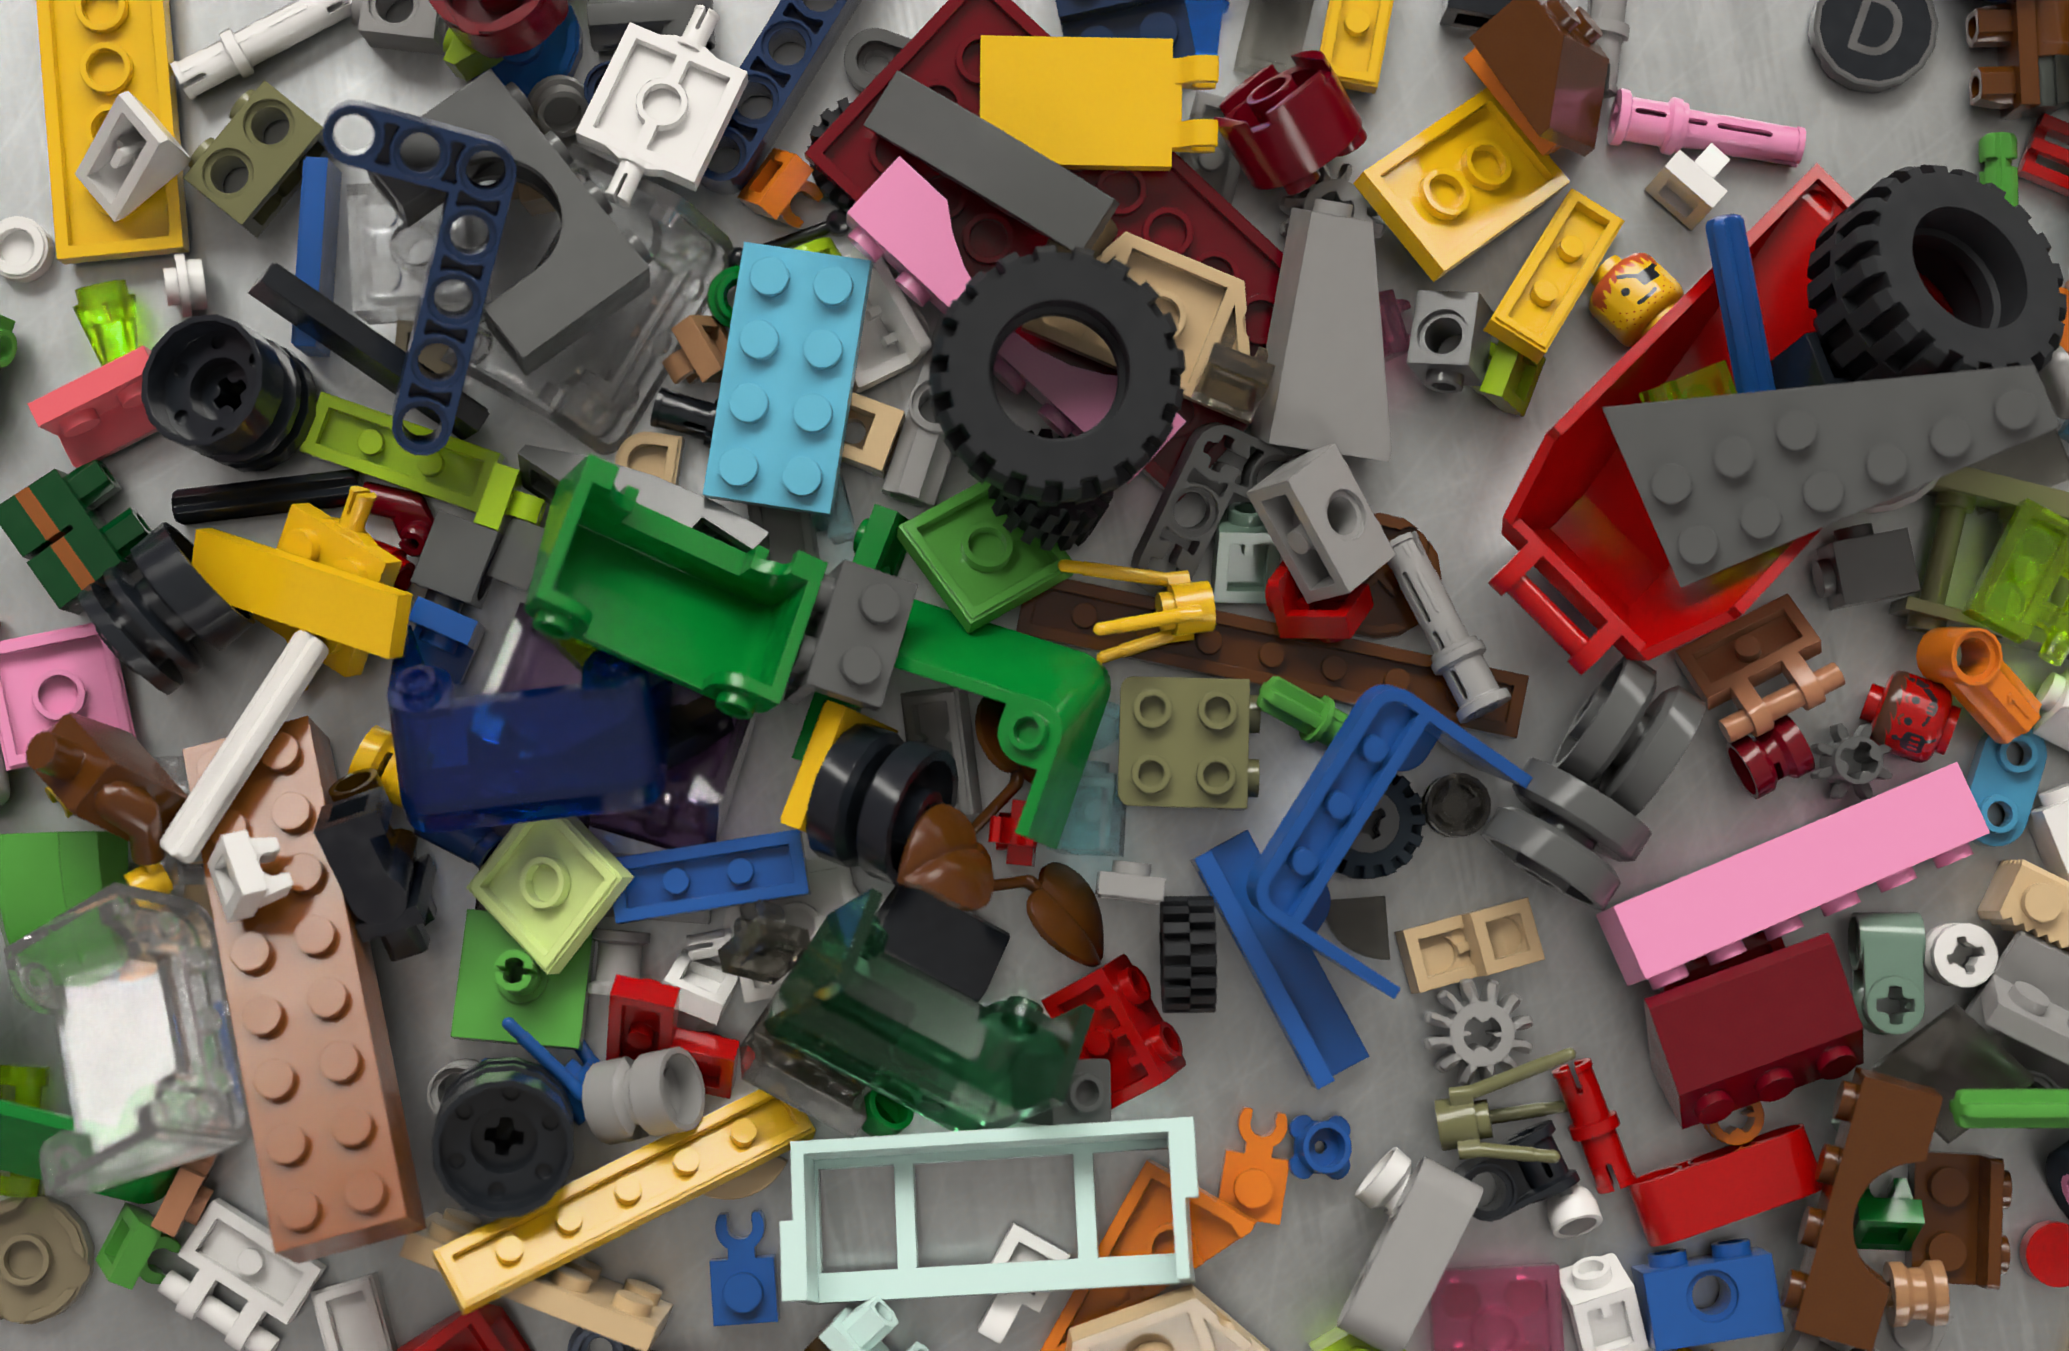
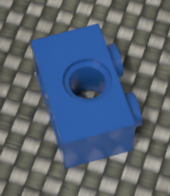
M1748 1238L1714 1242L1711 1244V1254L1687 1257L1686 1249L1683 1248L1648 1253L1649 1264L1631 1266L1634 1288L1648 1347L1654 1351H1667L1785 1332L1772 1253L1758 1246L1751 1247L1750 1239ZM1715 1276L1720 1285L1718 1299L1707 1308H1696L1692 1299V1291L1695 1284L1703 1277Z

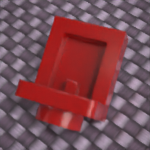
M1284 561L1280 563L1266 584V604L1269 611L1274 613L1280 638L1318 639L1325 643L1351 639L1374 606L1369 583H1361L1350 593L1307 604Z

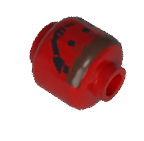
M1899 670L1888 678L1885 687L1872 683L1859 719L1871 723L1872 733L1869 739L1877 743L1878 746L1885 744L1892 748L1888 753L1917 763H1923L1928 761L1934 752L1942 755L1945 754L1962 708L1953 705V694L1944 684Z

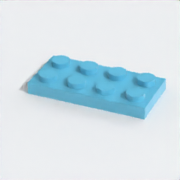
M744 242L703 496L717 500L833 517L873 269L871 260Z

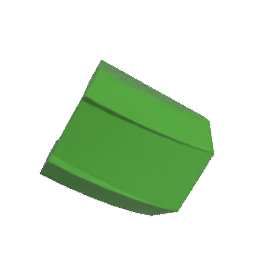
M108 831L0 834V929L10 958L26 989L92 988L126 967L129 961V887L123 875L128 873L127 840Z

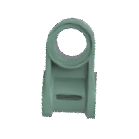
M1853 912L1850 916L1848 925V954L1852 966V997L1862 1026L1870 1033L1878 1035L1908 1033L1918 1026L1924 1016L1923 964L1926 952L1924 922L1921 914L1918 912ZM1888 997L1892 1000H1899V1012L1889 1015L1885 1012H1878L1876 1007L1877 999Z

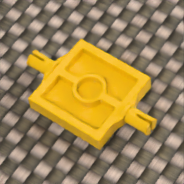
M360 486L350 487L341 518L331 517L310 503L292 504L276 548L391 587L395 584L403 562L380 548L366 531L365 525L377 495L374 492L370 493L371 490ZM253 614L254 619L282 636L287 643H289L295 632L301 630ZM311 633L322 640L329 648L328 655L323 664L343 677L362 674L369 655L368 652Z

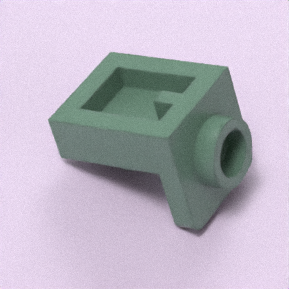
M1235 502L1226 508L1214 532L1210 583L1215 603L1266 604V584L1270 576L1280 565L1281 555L1252 503Z

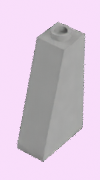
M1315 198L1313 211L1294 207L1291 209L1250 435L1268 444L1315 450L1335 443L1341 455L1389 462L1392 445L1373 222L1352 218L1354 205Z

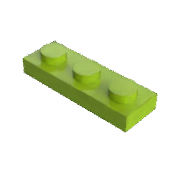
M322 391L316 403V417L306 440L299 450L314 458L354 470L363 475L473 513H477L494 462L502 464L504 456L501 453L452 436L449 437L447 444L438 452L427 456L414 455L405 451L396 442L392 432V415ZM403 420L406 429L415 435H427L434 431Z

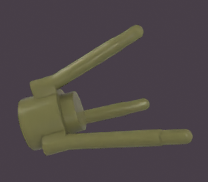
M1566 1048L1471 1085L1448 1088L1450 1098L1435 1100L1436 1120L1442 1151L1458 1149L1460 1160L1486 1157L1527 1162L1557 1163L1560 1160V1153L1556 1150L1481 1142V1139L1493 1138L1492 1124L1565 1113L1568 1110L1564 1100L1489 1110L1487 1099L1475 1101V1098L1572 1061L1576 1057L1575 1050L1573 1048Z

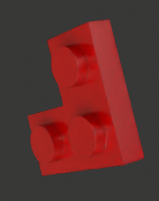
M616 974L609 998L606 1060L629 1057L636 1060L639 1055L647 1052L680 1047L687 1050L696 1060L702 1073L705 1094L730 1099L736 1080L740 1041L722 1037L714 1032H697L678 1028L680 987L662 984L649 978L637 979Z

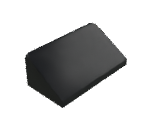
M904 885L894 886L868 924L870 941L874 948L975 1002H979L987 991L1010 940L1008 932L971 912L951 907L924 891Z

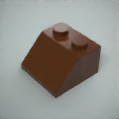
M1512 0L1470 36L1469 39L1540 137L1584 157L1595 149L1609 58L1596 42L1603 36L1601 29L1583 8L1578 6L1573 10L1565 0Z

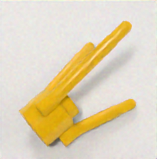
M1062 559L1058 562V569L1062 572L1164 586L1167 588L1166 592L1156 593L1155 613L1095 624L1093 631L1098 636L1159 627L1161 630L1100 651L1096 659L1101 663L1126 658L1173 642L1194 640V634L1212 632L1215 629L1216 609L1212 587L1207 580L1191 582L1188 570L1161 572L1088 561Z

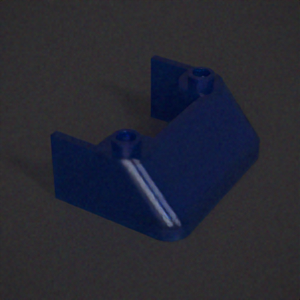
M408 625L403 657L393 658L387 699L400 798L410 825L421 832L438 833L640 809L653 803L660 797L666 786L673 682L597 649L583 664L581 683L455 698V687L450 674L436 666H425L411 625Z

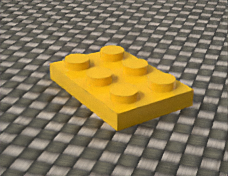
M1485 88L1363 171L1353 184L1430 279L1435 282L1559 194L1570 180L1549 155L1542 156L1488 88Z

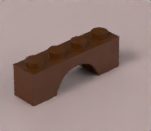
M1859 1067L1855 1068L1852 1082L1841 1081L1835 1097L1832 1115L1834 1119L1841 1120L1834 1145L1828 1143L1823 1145L1816 1167L1815 1181L1823 1183L1817 1208L1806 1207L1799 1228L1798 1244L1806 1246L1800 1270L1789 1269L1781 1294V1307L1788 1308L1787 1317L1794 1330L1866 1351H1873L1890 1288L1883 1277L1865 1263L1857 1252L1853 1237L1854 1214L1862 1194L1878 1176L1900 1165L1926 1162L1943 1097L1934 1088Z

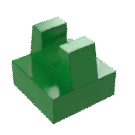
M1893 1178L1887 1189L1888 1198L1874 1197L1870 1192L1869 1185L1858 1201L1854 1214L1853 1237L1856 1249L1909 1251L1925 1224L1922 1199L1913 1198L1907 1178Z

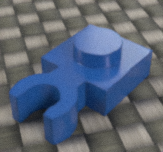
M754 1210L752 1212V1231L745 1237H739L732 1233L729 1227V1213L721 1212L716 1219L715 1232L719 1242L727 1248L728 1257L712 1258L709 1261L713 1325L728 1326L778 1322L780 1319L776 1254L757 1255V1244L761 1241L766 1231V1219L763 1211Z

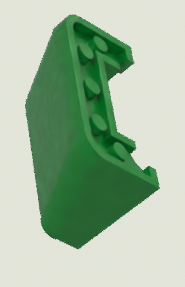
M589 453L560 480L549 509L524 607L527 614L534 619L532 623L534 628L545 635L557 639L566 640L573 637L716 700L715 706L717 709L732 717L751 719L754 713L768 712L778 706L781 702L828 563L801 550L794 553L791 563L766 560L770 550L760 545L745 553L636 503L640 490L629 485L621 491L617 490L614 482L620 468L619 466Z

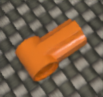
M1938 627L1931 629L1923 635L1916 652L1917 665L1922 675L1930 681L1944 684L1995 743H2010L2016 737L2028 733L2041 718L2039 710L2042 704L2003 661L2001 645L1996 636L1986 629L1973 627ZM1960 646L1962 658L1961 663L1958 666L1956 655L1957 650Z

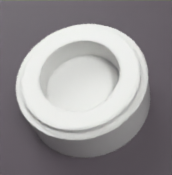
M13 216L1 220L0 275L19 283L31 282L42 277L51 267L55 254L54 243L50 234L38 223L26 217Z

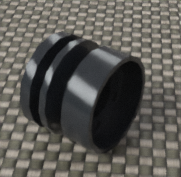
M218 314L192 316L171 327L153 347L143 370L141 398L152 425L166 439L241 472L266 471L288 460L306 440L316 417L317 390L309 368L295 353L279 346L272 340L262 337L247 326Z
M163 522L130 550L136 566L143 575L139 582L119 568L112 566L103 572V576L113 595L98 584L91 583L78 593V598L88 617L94 623L98 635L112 653L132 672L141 675L159 691L170 695L184 684L183 677L173 661L192 674L197 673L204 667L200 654L191 641L194 636L197 635L204 642L222 651L256 622L251 612L231 606L210 586L191 564L194 544L175 527L167 522Z
M518 1057L488 1058L463 1070L445 1090L436 1115L432 1137L433 1168L445 1192L464 1209L489 1218L521 1217L546 1205L565 1184L574 1160L573 1106L561 1082L542 1065ZM500 1117L513 1119L514 1130H512L509 1140L497 1139L495 1127H498Z

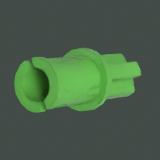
M1273 676L1261 685L1259 689L1260 694L1256 702L1260 710L1298 730L1301 740L1309 744L1318 741L1329 747L1348 714L1335 708V702L1332 698L1326 695L1317 698L1279 676Z

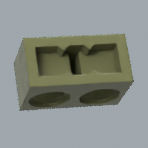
M265 80L256 91L250 89L239 97L230 111L229 118L231 121L216 139L208 138L198 146L189 162L191 169L183 177L195 189L256 238L259 237L301 186L303 160L306 159V156L325 157L329 153L323 141V127ZM279 119L289 120V130L283 140L275 144H264V131L270 123ZM235 168H248V180L245 186L237 192L224 193L223 183L227 174Z

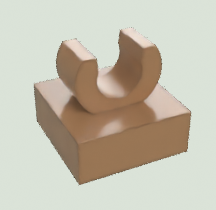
M689 315L671 328L682 348L663 360L662 364L674 384L680 383L685 378L689 384H694L700 379L702 383H721L729 334L725 327L718 323L713 316Z

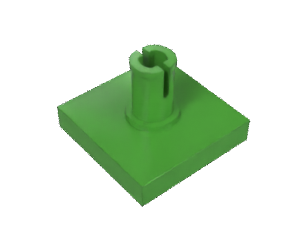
M467 909L451 1037L459 1040L520 1045L502 1027L503 1019L511 1017L545 1048L582 1051L589 999L587 986L591 982L596 942L592 938V932L560 974H546L488 911Z

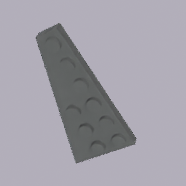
M2034 365L1602 407L1680 587L1696 582L2061 427Z

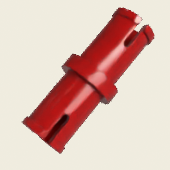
M1590 1058L1578 1059L1574 1061V1069L1581 1088L1576 1086L1568 1063L1554 1069L1551 1073L1553 1079L1557 1082L1572 1124L1568 1127L1569 1134L1574 1142L1579 1141L1596 1183L1597 1193L1614 1192V1182L1607 1164L1612 1165L1620 1189L1634 1183L1637 1177L1631 1169L1616 1130L1621 1124L1618 1114L1615 1110H1609L1592 1068V1060Z

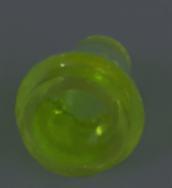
M125 279L97 283L75 290L78 305L72 308L101 366L138 348L136 294H129Z

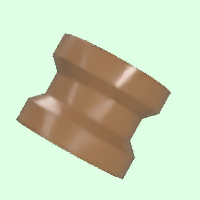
M1925 1260L1920 1267H1907L1900 1261H1886L1883 1266L1882 1277L1890 1288L1884 1309L1889 1326L1906 1327L1911 1320H1924L1930 1326H1946L1949 1319L1950 1298L1947 1275L1942 1261Z

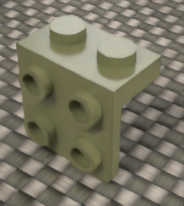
M1142 676L1126 678L1120 687L1119 800L1127 806L1218 808V810L1232 811L1248 809V797H1258L1260 778L1259 759H1249V733L1259 734L1261 710L1256 704L1259 695H1250V679Z

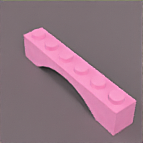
M899 156L846 212V224L852 229L847 238L873 263H876L883 257L896 269L900 275L895 279V283L915 303L923 307L930 301L945 315L953 299L957 300L963 293L966 283L971 280V277L964 267L952 233L947 199ZM1014 331L1007 337L999 349L993 372L996 378L1013 393L1018 395L1025 389L1043 406L1037 411V414L1052 430L1063 438H1066L1071 432L1078 436L1096 426L1110 410L1117 391V376L1105 375L1071 366L1038 350ZM1176 413L1172 423L1174 428L1164 445L1186 422L1178 413ZM1139 472L1136 475H1134L1127 482V484H1129L1139 474Z

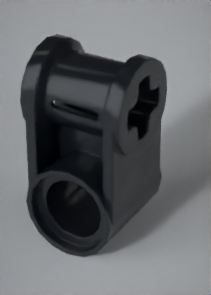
M1546 1120L1529 1126L1500 1143L1556 1150L1560 1153L1552 1136L1556 1131L1552 1120ZM1561 1153L1560 1160L1557 1163L1478 1157L1464 1161L1454 1170L1455 1173L1470 1181L1478 1174L1489 1172L1493 1176L1497 1185L1493 1201L1487 1206L1477 1207L1472 1216L1478 1220L1489 1222L1502 1219L1530 1204L1553 1197L1580 1181L1576 1169H1568Z

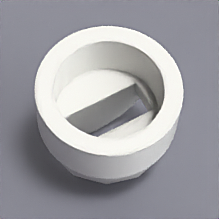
M1575 1184L1571 1187L1572 1194L1562 1196L1559 1193L1549 1198L1546 1207L1547 1217L1555 1237L1571 1238L1580 1236L1596 1229L1603 1222L1595 1197L1585 1187Z

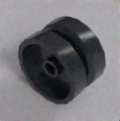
M856 723L843 732L827 752L815 777L808 802L806 832L810 848L820 858L844 867L860 866L871 877L895 886H902V884L897 883L900 864L909 836L920 817L936 805L945 804L955 808L959 780L956 761L947 750L921 741L904 742L897 733L870 723Z

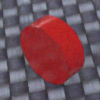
M2055 1220L2041 1221L2030 1227L2024 1234L2019 1248L2020 1261L2024 1270L2034 1280L2051 1287L2061 1288L2069 1286V1224Z

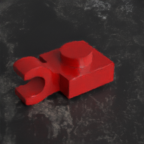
M1012 799L1011 813L1000 812L999 816L990 817L988 842L996 843V850L1007 851L1006 864L1035 867L1038 843L1015 833L1026 801Z

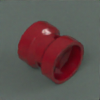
M1788 715L1775 720L1774 729L1758 737L1746 735L1732 743H1726L1727 756L1733 770L1747 792L1755 799H1759L1774 791L1778 780L1787 776L1794 779L1799 778L1815 769V761L1811 749L1798 726Z

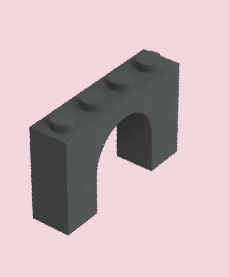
M490 68L421 117L486 134L502 141L510 150L516 165L515 182L529 186L543 195L554 207L562 223L560 238L550 257L531 274L483 307L487 328L527 377L650 288V267L648 264L652 262V257L644 243L632 230L629 229L622 233L608 216L613 212V209L601 189L592 180L583 184L571 170L569 165L573 163V159L561 139L553 131L543 135L531 120L530 116L534 114V110L520 88L512 81L504 86ZM415 133L409 135L403 141L400 153L408 164L423 168L431 165L437 159L439 145L432 136L426 133ZM492 151L475 153L466 165V173L475 183L498 180L504 171V161L498 154ZM367 171L370 181L408 228L444 204L445 191Z

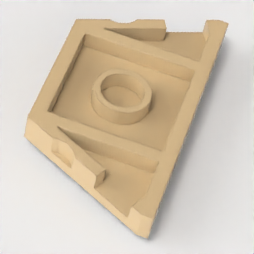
M1124 232L1096 260L1110 265L1112 259L1115 258L1130 267L1127 275L1140 286L1147 281L1159 294L1155 303L1163 315L1171 313L1178 328V332L1174 335L1177 349L1184 350L1186 370L1181 374L1180 388L1185 389L1183 398L1248 425L1251 423L1255 411L1254 401L1251 399L1249 373L1251 359L1249 336L1246 334L1245 314L1247 307L1245 281L1136 235ZM1048 316L1023 324L1021 328L1023 332L1117 370L1112 352L1104 340L1096 332L1080 322L1064 317Z
M1192 1284L1069 1328L1065 1351H1271Z

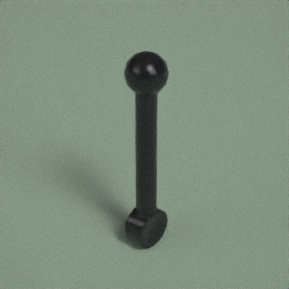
M840 209L833 210L828 214L826 221L763 244L789 248L828 233L837 237L844 236L850 230V227L846 224V212ZM734 247L729 250L726 255L728 267L740 266L743 248Z

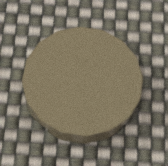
M19 1194L0 1201V1320L6 1319L10 1322H20L18 1324H35L65 1312L83 1295L94 1271L95 1246L86 1222L69 1204L47 1194Z

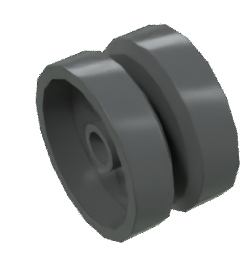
M1623 656L1580 708L1551 765L1569 773L1588 785L1593 784L1606 770L1599 786V792L1636 816L1658 792L1689 746L1706 711V702L1677 685L1663 691L1649 705L1656 690L1657 671L1642 661L1627 660Z
M1530 758L1522 770L1533 777L1527 788L1513 784L1512 787L1517 798L1540 818L1516 807H1499L1481 836L1534 879L1587 906L1604 911L1621 882L1615 870L1592 851L1594 850L1618 862L1635 861L1652 833L1637 817L1590 785L1547 762Z

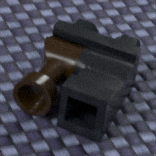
M367 768L352 772L337 780L329 788L328 792L333 803L321 806L313 833L351 910L358 917L355 927L362 942L380 937L391 962H396L428 950L430 937L424 926L435 920L437 908L431 898V892L437 869L430 854L420 856L415 861L418 838L412 831L403 828L393 829L391 826L390 818L393 807L377 770Z

